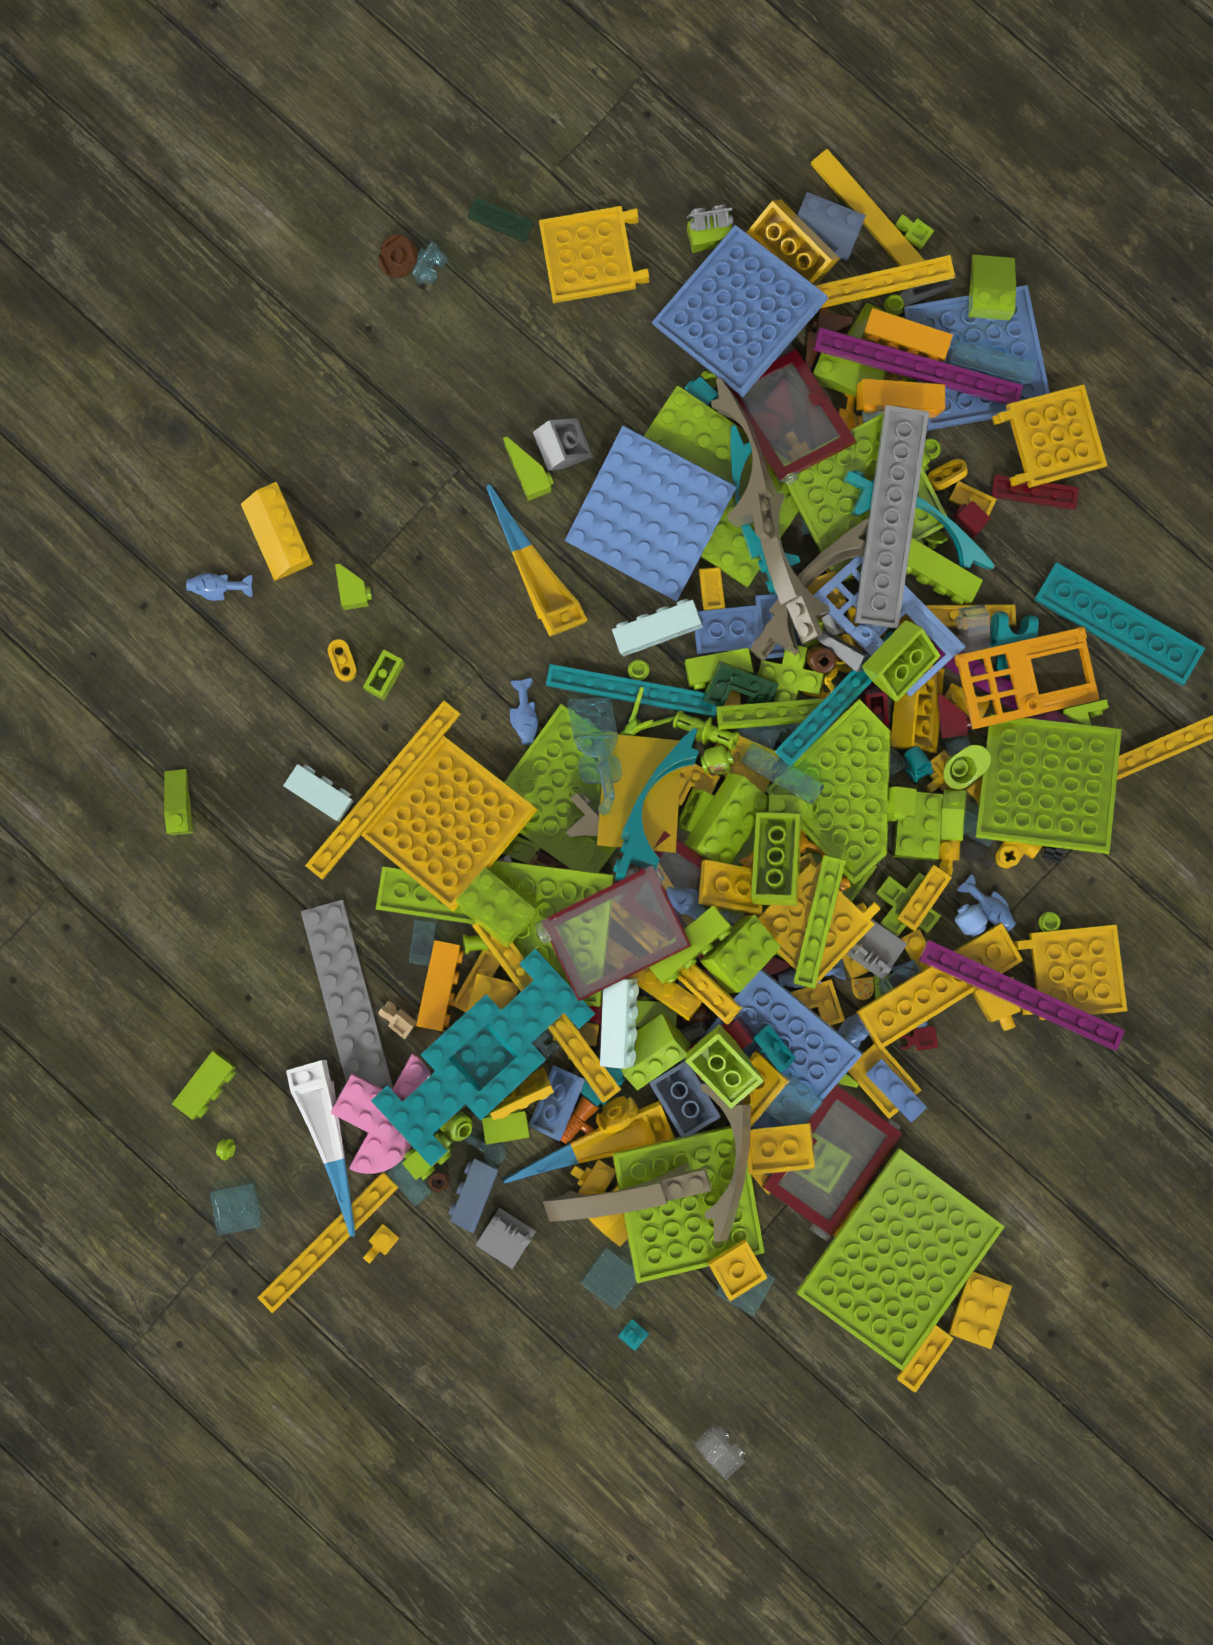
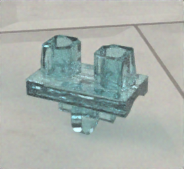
M431 241L426 251L421 248L418 253L417 263L412 275L415 276L416 282L421 285L423 282L433 284L437 278V273L432 270L434 264L444 267L447 262L446 255L439 250L436 243Z

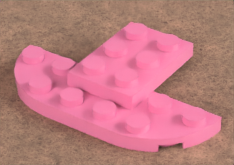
M412 1053L392 1090L404 1101L432 1075L431 1071L422 1059ZM353 1073L350 1075L334 1104L331 1114L368 1132L349 1169L365 1174L383 1172L397 1165L404 1158V1155L408 1153L412 1145L371 1102L383 1089Z

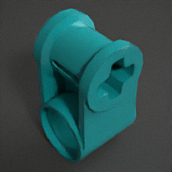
M919 746L913 747L905 753V771L913 784L918 783V780L927 774H933L932 763Z

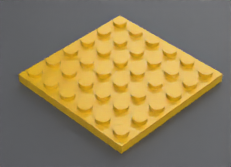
M442 736L360 835L454 912L458 907L456 899L485 867L489 869L536 813L537 809L449 739Z

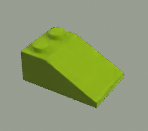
M972 255L968 317L1010 321L1015 313L1016 303L1015 258Z
M821 353L813 376L820 386L857 397V384L862 379L884 380L888 371Z
M720 1024L687 1052L685 1062L731 1109L764 1081V1078L737 1042Z

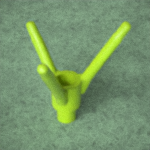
M640 687L629 723L620 734L634 736L644 729L672 722L675 716L654 722L649 720L641 723L636 718L644 687Z

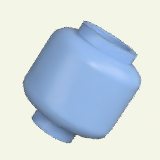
M967 903L957 910L959 914L955 917V922L964 935L974 937L987 928L985 926L988 921L987 917L978 905L969 906Z

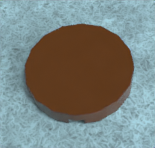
M403 235L388 237L380 248L382 249L381 254L378 256L380 268L385 274L393 278H403L413 271L417 263L418 252L416 245L411 239Z

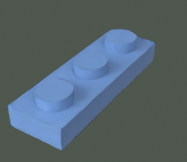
M882 1059L865 1073L909 1122L912 1123L927 1108Z

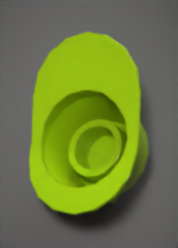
M970 745L957 754L950 756L945 763L943 771L946 784L953 789H964L988 770L991 763V756L988 750L980 745Z

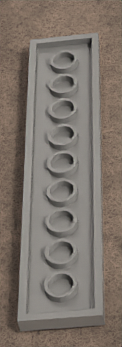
M886 405L884 408L854 623L897 629L899 626L929 417L928 411Z
M344 900L301 911L346 1083L353 1073L382 1089L387 1085L392 1089L393 1083Z

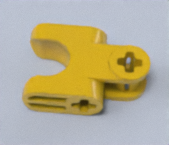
M1004 841L996 852L995 861L999 867L1008 869L1017 865L1024 854L1033 859L1042 846ZM1010 853L1009 858L1012 860L1006 861L1004 854Z

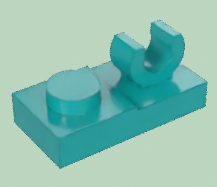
M769 1024L764 1026L753 1037L752 1043L755 1044L757 1042L761 1047L759 1052H765L766 1056L780 1073L786 1070L796 1059Z

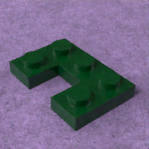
M719 660L702 700L714 706H724L731 690L748 695L745 704L769 703L772 701L779 683Z

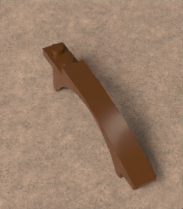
M829 307L820 308L817 311L818 318L813 320L812 332L807 333L804 362L810 371L816 357L820 353L814 351L819 328L843 334L850 330L853 317L828 314ZM803 381L805 414L811 446L815 450L835 439L836 434L822 421L815 407L808 399L807 395L811 392Z

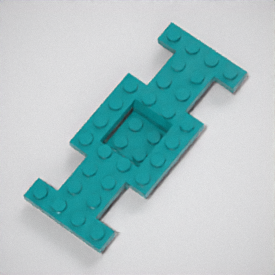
M536 949L519 963L533 981L502 1010L486 994L431 1044L421 1056L435 1072L404 1101L388 1085L371 1100L430 1166L436 1163L448 1151L433 1134L466 1104L482 1120L546 1060L532 1042L564 1013L580 1029L595 1015L583 1000L578 1001L573 989Z

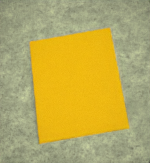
M605 733L598 846L622 848L624 839H621L622 832L637 798L656 768L680 740ZM681 768L662 777L651 788L644 800L642 807L643 829L653 851L676 853ZM664 831L671 835L655 847Z

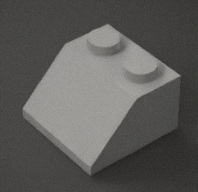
M578 418L549 420L533 431L548 471L564 469L593 457Z

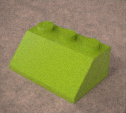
M905 620L862 665V668L881 690L895 702H898L935 663L940 654L922 627Z
M661 1012L637 1029L634 1067L620 1069L627 1080L638 1091L685 1058L690 1048V1042L669 1018Z

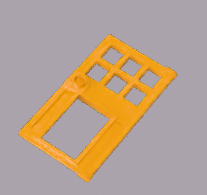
M1083 626L1077 627V629L965 654H956V667L959 668L972 730L1099 700L1086 642L1085 628ZM1079 648L1087 684L1039 695L1031 659ZM1005 654L1008 669L994 672L990 657ZM983 659L986 674L971 677L968 662ZM1010 674L1013 689L998 692L995 677ZM987 679L991 694L976 698L973 682ZM1015 695L1018 710L1003 713L1000 698ZM992 700L996 715L980 718L977 703Z

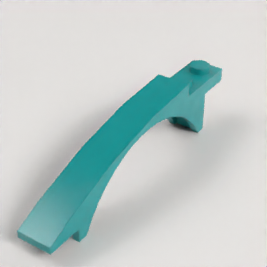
M736 425L732 426L730 430L732 484L737 486L733 494L735 505L740 501L739 484L741 472L752 453L750 442L743 445ZM749 524L740 526L751 560L760 558V561H758L762 574L766 573L768 581H766L767 588L770 594L774 592L776 597L777 593L768 571L760 538ZM785 553L791 567L801 562L799 556Z
M857 470L847 472L842 480L861 490L850 513L854 516H858L870 509L874 479L872 481L865 479V474ZM917 496L916 508L932 515L949 533L956 547L960 567L964 569L966 567L970 568L971 564L974 563L986 570L994 568L995 565L965 532L948 517Z
M693 728L679 741L656 768L637 798L622 832L621 839H624L620 852L624 854L622 860L617 859L613 869L614 872H617L616 881L625 879L630 864L644 869L654 866L655 870L657 869L660 859L649 845L643 829V803L651 788L662 777L676 769L695 764L699 751L691 747L697 729Z

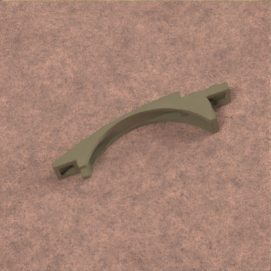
M717 378L719 399L711 401L712 407L717 409L719 414L735 420L743 427L751 444L753 458L748 486L741 500L728 514V521L735 527L754 523L756 535L762 541L771 539L772 523L767 514L769 510L767 498L772 497L773 493L766 461L755 431L739 401L728 385L721 378Z
M769 474L773 493L772 497L767 498L769 503L767 514L772 523L771 539L765 541L760 539L780 605H787L801 643L804 644L823 635L817 618L830 612L828 605L813 596L803 586L785 556L778 525L780 508L785 498L783 493L776 492Z
M865 519L821 552L797 576L806 589L821 573L831 566L850 558L864 556L869 519ZM778 599L769 610L774 617L767 622L764 631L754 640L750 649L762 661L767 658L776 644L795 656L799 652L794 634L793 620L787 605H780Z
M576 792L570 799L584 815L566 833L569 837L581 835L598 836L600 810L594 811L589 805L591 800L584 793L580 795ZM652 890V912L668 923Z
M701 1084V1091L709 1095L727 1116L733 1130L736 1145L735 1168L729 1186L719 1201L705 1212V1219H714V1242H720L728 1239L744 1187L750 1148L751 1105H743V1098L731 1109L707 1084Z
M685 1163L660 1177L636 1186L599 1194H580L571 1190L562 1196L545 1199L543 1204L549 1222L595 1218L665 1205L670 1200L709 1192L712 1189L706 1167L691 1170L690 1164Z

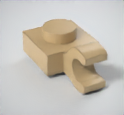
M388 1001L378 1012L381 1017L390 1022L388 1026L403 1039L407 1038L417 1024L403 1010L400 1009L397 1012L395 1004L391 1001Z

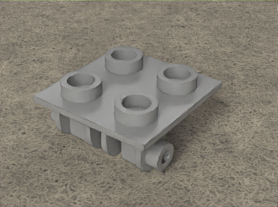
M719 205L711 208L712 211H706L705 208L693 209L686 219H693V221H690L691 230L695 229V232L706 230L705 217L707 229H710L709 216H712L713 227L716 229L715 215H717L718 228L729 227V224H733L732 215L728 216V212L732 208H726V205Z
M872 920L875 925L849 950L847 955L883 980L886 974L893 968V964L907 943Z
M499 1208L476 1243V1246L513 1269L536 1231Z

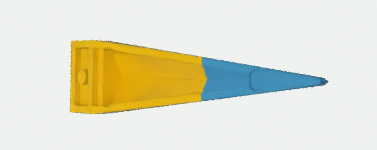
M488 484L486 487L538 619L542 620L549 636L585 624L588 620L577 599L542 559L512 518L493 487Z
M660 1101L644 1108H638V1114L633 1122L623 1130L615 1133H605L598 1128L510 1174L503 1179V1183L562 1167L612 1157L613 1152L675 1138Z

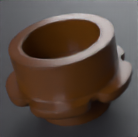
M434 1171L428 1179V1185L434 1192L440 1193L449 1187V1177L445 1172Z

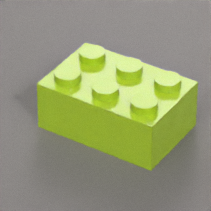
M916 792L914 816H908L906 820L894 822L892 857L930 861L939 859L944 794Z
M486 867L456 899L459 909L506 948L536 916V909Z
M755 915L741 916L729 930L731 932L730 935L722 941L719 940L714 945V948L700 960L727 993L741 992L781 948Z

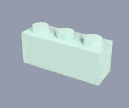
M297 764L283 786L340 823L354 803L350 799L352 794L343 788H340L339 791L332 787V781L324 776L321 779L314 775L316 771L306 764L303 767Z

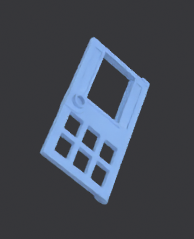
M862 556L855 557L813 596L828 605L830 609L828 614L871 657L884 643L880 637L889 628L859 624L855 627L843 615L851 606L854 605L856 607L858 593L853 596L844 587L842 582L850 574L860 582L861 574L856 569L863 563ZM904 585L900 618L906 614L916 625L922 627L927 636L946 654L906 692L911 697L956 654L963 651L966 646ZM835 588L849 600L840 609H837L826 597Z

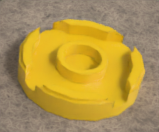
M625 1096L614 1098L602 1107L603 1111L601 1114L598 1112L596 1123L601 1131L605 1133L621 1131L633 1122L638 1114V1107L630 1097L629 1099H626Z

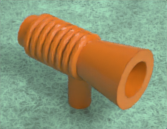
M584 1095L581 1096L574 1112L571 1113L565 1132L562 1135L561 1141L565 1144L568 1141H572L580 1130L586 1134L595 1130L585 1121L599 1107Z

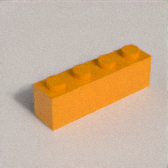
M872 308L862 339L944 362L953 334Z
M862 379L857 384L856 410H863L864 413L872 414L884 412L885 406L889 405L928 411V418H935L945 410V385Z
M434 940L416 1026L444 1031V1027L448 1028L451 1015H448L447 1012L449 1006H453L455 993H452L453 984H458L460 972H456L458 963L462 964L464 951L461 950L460 945Z

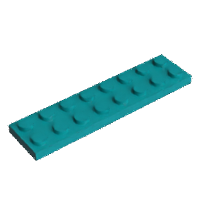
M1057 562L1034 601L1079 627L1083 626L1086 631L1181 686L1185 685L1205 650L1204 647Z

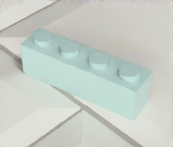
M684 599L677 602V606L672 608L668 606L656 610L657 613L650 616L643 614L631 623L625 621L617 624V628L612 629L620 654L624 657L703 628L694 601Z
M626 978L603 990L600 1066L622 1069L634 1067L636 1060L634 1049L637 1038L635 1026L638 1015L636 1002L639 993L637 978Z

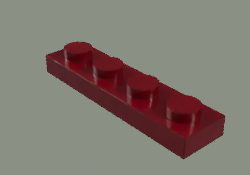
M994 475L991 490V497L1071 510L1076 509L1079 487L1046 483L1029 488L1028 482L1011 487L1009 480L1011 477Z

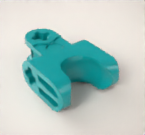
M996 611L991 617L989 648L1037 638L1038 618L1034 615L1025 616L1020 622L1018 633L1014 634L1009 627L1008 615L1003 611ZM1005 654L998 655L997 671L1008 669Z

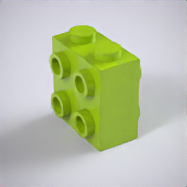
M438 1132L433 1135L448 1150L437 1161L441 1165L452 1156L450 1151L453 1149L451 1146L453 1141L445 1134ZM414 1148L404 1155L406 1160L402 1164L415 1180L420 1177L424 1180L435 1170L433 1165L430 1166Z

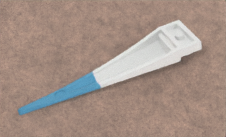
M321 1060L287 1070L286 1072L291 1094L317 1146L339 1202L349 1235L353 1237L355 1236V1228L339 1117L331 1114V1110L336 1103L334 1081L330 1079L327 1061Z

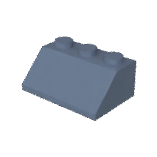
M807 192L798 217L840 260L848 262L866 215Z
M685 1061L649 1082L681 1137L692 1135L721 1117L709 1096L701 1091L700 1081Z
M476 1157L473 1162H468L464 1172L468 1174L465 1182L461 1181L456 1193L460 1197L457 1203H452L448 1214L452 1216L450 1222L474 1233L500 1168L499 1166Z

